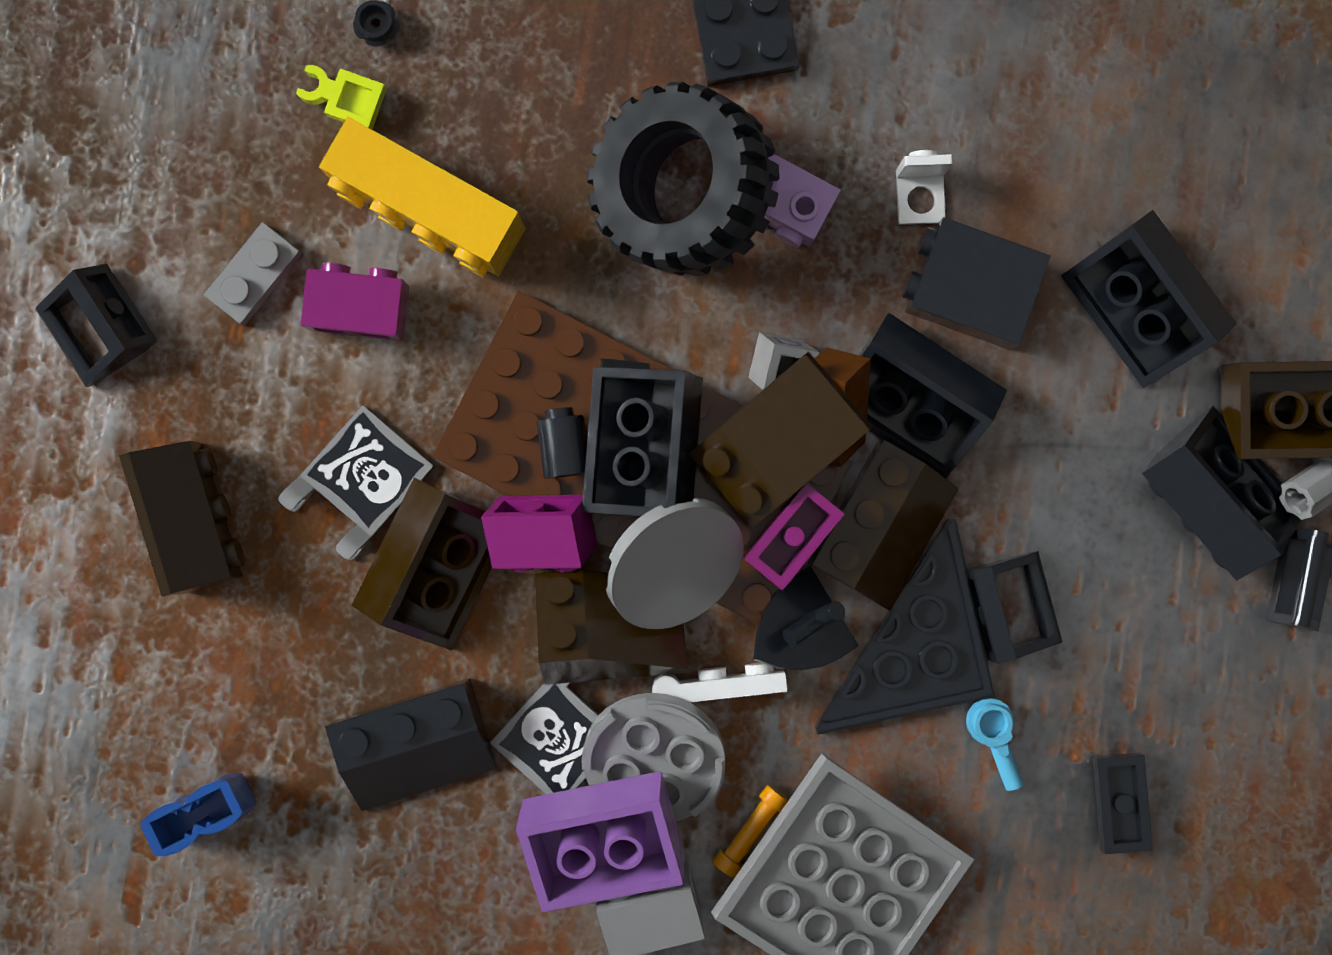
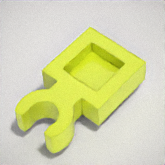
M306 65L304 71L308 76L319 79V86L312 92L298 88L296 94L302 101L310 105H319L327 102L324 111L327 117L344 122L348 116L371 130L373 129L387 91L383 83L343 69L339 70L336 81H334L320 67Z

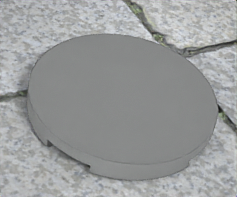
M695 498L693 502L681 503L668 508L659 505L638 518L616 542L609 556L612 563L608 575L607 595L620 615L635 626L646 629H664L688 622L713 606L734 581L743 557L742 533L732 517L721 506L710 500Z
M643 693L623 698L611 704L598 715L585 739L582 752V770H584L589 786L662 771L676 821L690 816L696 817L707 809L718 795L724 780L725 748L717 727L701 709L676 696L661 693Z

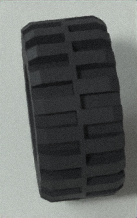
M669 82L666 85V90L658 85L644 89L641 93L643 99L629 98L620 106L622 114L617 119L610 116L603 126V129L607 132L602 142L596 141L591 154L596 156L594 167H588L587 183L594 185V192L588 194L590 209L601 214L596 218V224L602 235L611 237L610 244L619 253L630 256L631 260L680 276H683L685 273L693 276L706 275L711 271V267L722 270L734 263L732 254L737 252L745 255L755 246L751 240L752 236L756 231L764 234L770 223L769 220L764 218L768 206L776 207L779 193L771 188L772 181H778L780 175L779 164L768 158L775 153L771 138L762 133L763 126L753 115L709 87L697 83L690 86L685 82ZM704 139L709 146L713 161V175L710 188L702 203L690 215L677 222L666 224L659 215L655 203V182L658 172L665 159L676 148L689 141Z

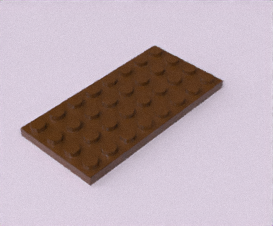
M518 290L432 457L507 496L581 495L584 490L585 474L544 479L536 422L546 419V410L573 407L574 415H584L588 441L593 367H600L601 358L649 363L650 369L655 370L673 369ZM703 385L698 445L744 406ZM847 460L842 467L829 464L807 483L832 503L852 461ZM696 463L694 499L710 500L721 506L732 517L742 533L744 556L791 497L751 528ZM591 513L596 542L613 549L621 535L640 517ZM742 559L734 581L716 603L759 625L765 607L779 588Z

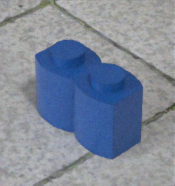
M243 773L226 774L200 787L192 794L178 797L154 810L142 821L140 826L154 855L168 856L180 852L205 834L217 833L228 828L247 815L257 802Z

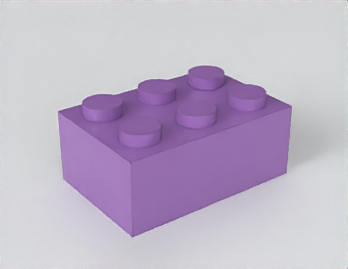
M662 771L522 800L516 832L542 912L683 885L685 852Z

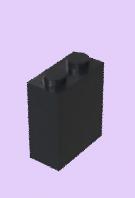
M945 217L938 222L935 229L927 227L918 249V254L925 256L919 273L911 271L902 294V298L909 300L905 313L1008 350L1020 345L1051 255Z

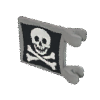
M362 406L303 473L280 494L278 500L285 508L296 512L305 504L315 489L357 524L336 545V551L343 558L351 561L360 554L375 533L401 505L413 478L423 480L434 466L366 407Z
M569 683L543 684L490 742L545 794L576 789L586 778L584 770H582V752L587 733L599 714L568 686Z

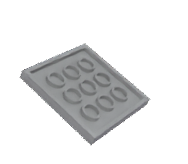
M821 753L711 913L715 920L770 955H909L968 870L974 858Z

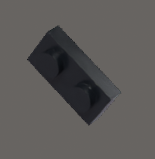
M1141 753L1092 756L1100 851L1104 854L1153 851L1145 755Z

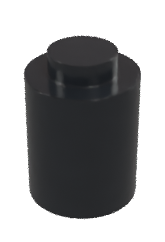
M573 407L546 410V419L536 422L544 479L585 474L587 435L584 415H574Z

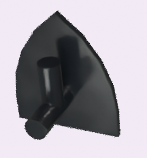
M811 565L797 573L791 583H788L783 590L778 589L765 607L756 631L753 660L778 669L802 671L826 666L859 646L843 620L845 616L844 606L840 602H832Z

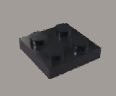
M692 0L707 86L798 71L800 64L788 0Z

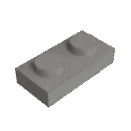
M262 222L204 293V296L239 324L245 326L302 256V253Z

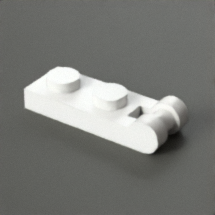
M759 662L746 664V673L727 675L726 667H715L698 670L699 678L679 680L674 674L658 675L653 681L652 693L672 695L688 702L787 692V684L783 669H774L770 665Z

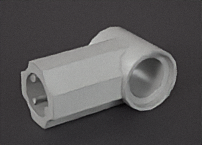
M1312 458L1313 464L1281 484L1282 494L1279 499L1287 512L1293 513L1303 520L1315 516L1332 504V458Z

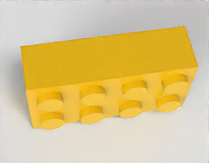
M348 116L319 165V168L330 179L327 186L336 191L338 197L359 209L363 207L364 203L370 205L369 209L378 215L377 218L400 232L403 231L405 226H408L412 229L411 233L419 238L418 241L441 255H443L446 248L454 252L453 256L460 261L459 264L482 278H484L487 271L497 277L500 276L526 230L519 212Z

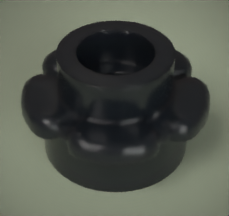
M370 0L358 7L353 21V30L359 39L365 40L367 45L379 47L385 45L387 39H393L399 30V22L395 19L396 12L390 4L383 1ZM379 20L380 26L375 28L372 26V22Z

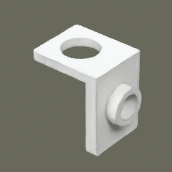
M919 150L911 152L909 156L903 158L896 169L899 225L938 224L945 217L944 175L953 165L952 154L938 155L935 150ZM915 188L929 190L934 197L932 210L924 214L912 211L907 201L909 193Z

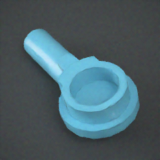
M980 699L971 706L967 713V730L975 740L990 747L1006 791L1016 790L1024 784L1008 744L1013 737L1011 733L1014 725L1013 713L999 699Z

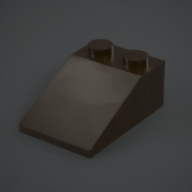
M807 352L715 430L689 455L748 525L753 528L872 428V425L810 352Z
M574 570L570 572L535 574L538 658L545 685L688 673L684 623L664 629H646L631 624L620 615L607 595L606 588L608 586L609 573Z

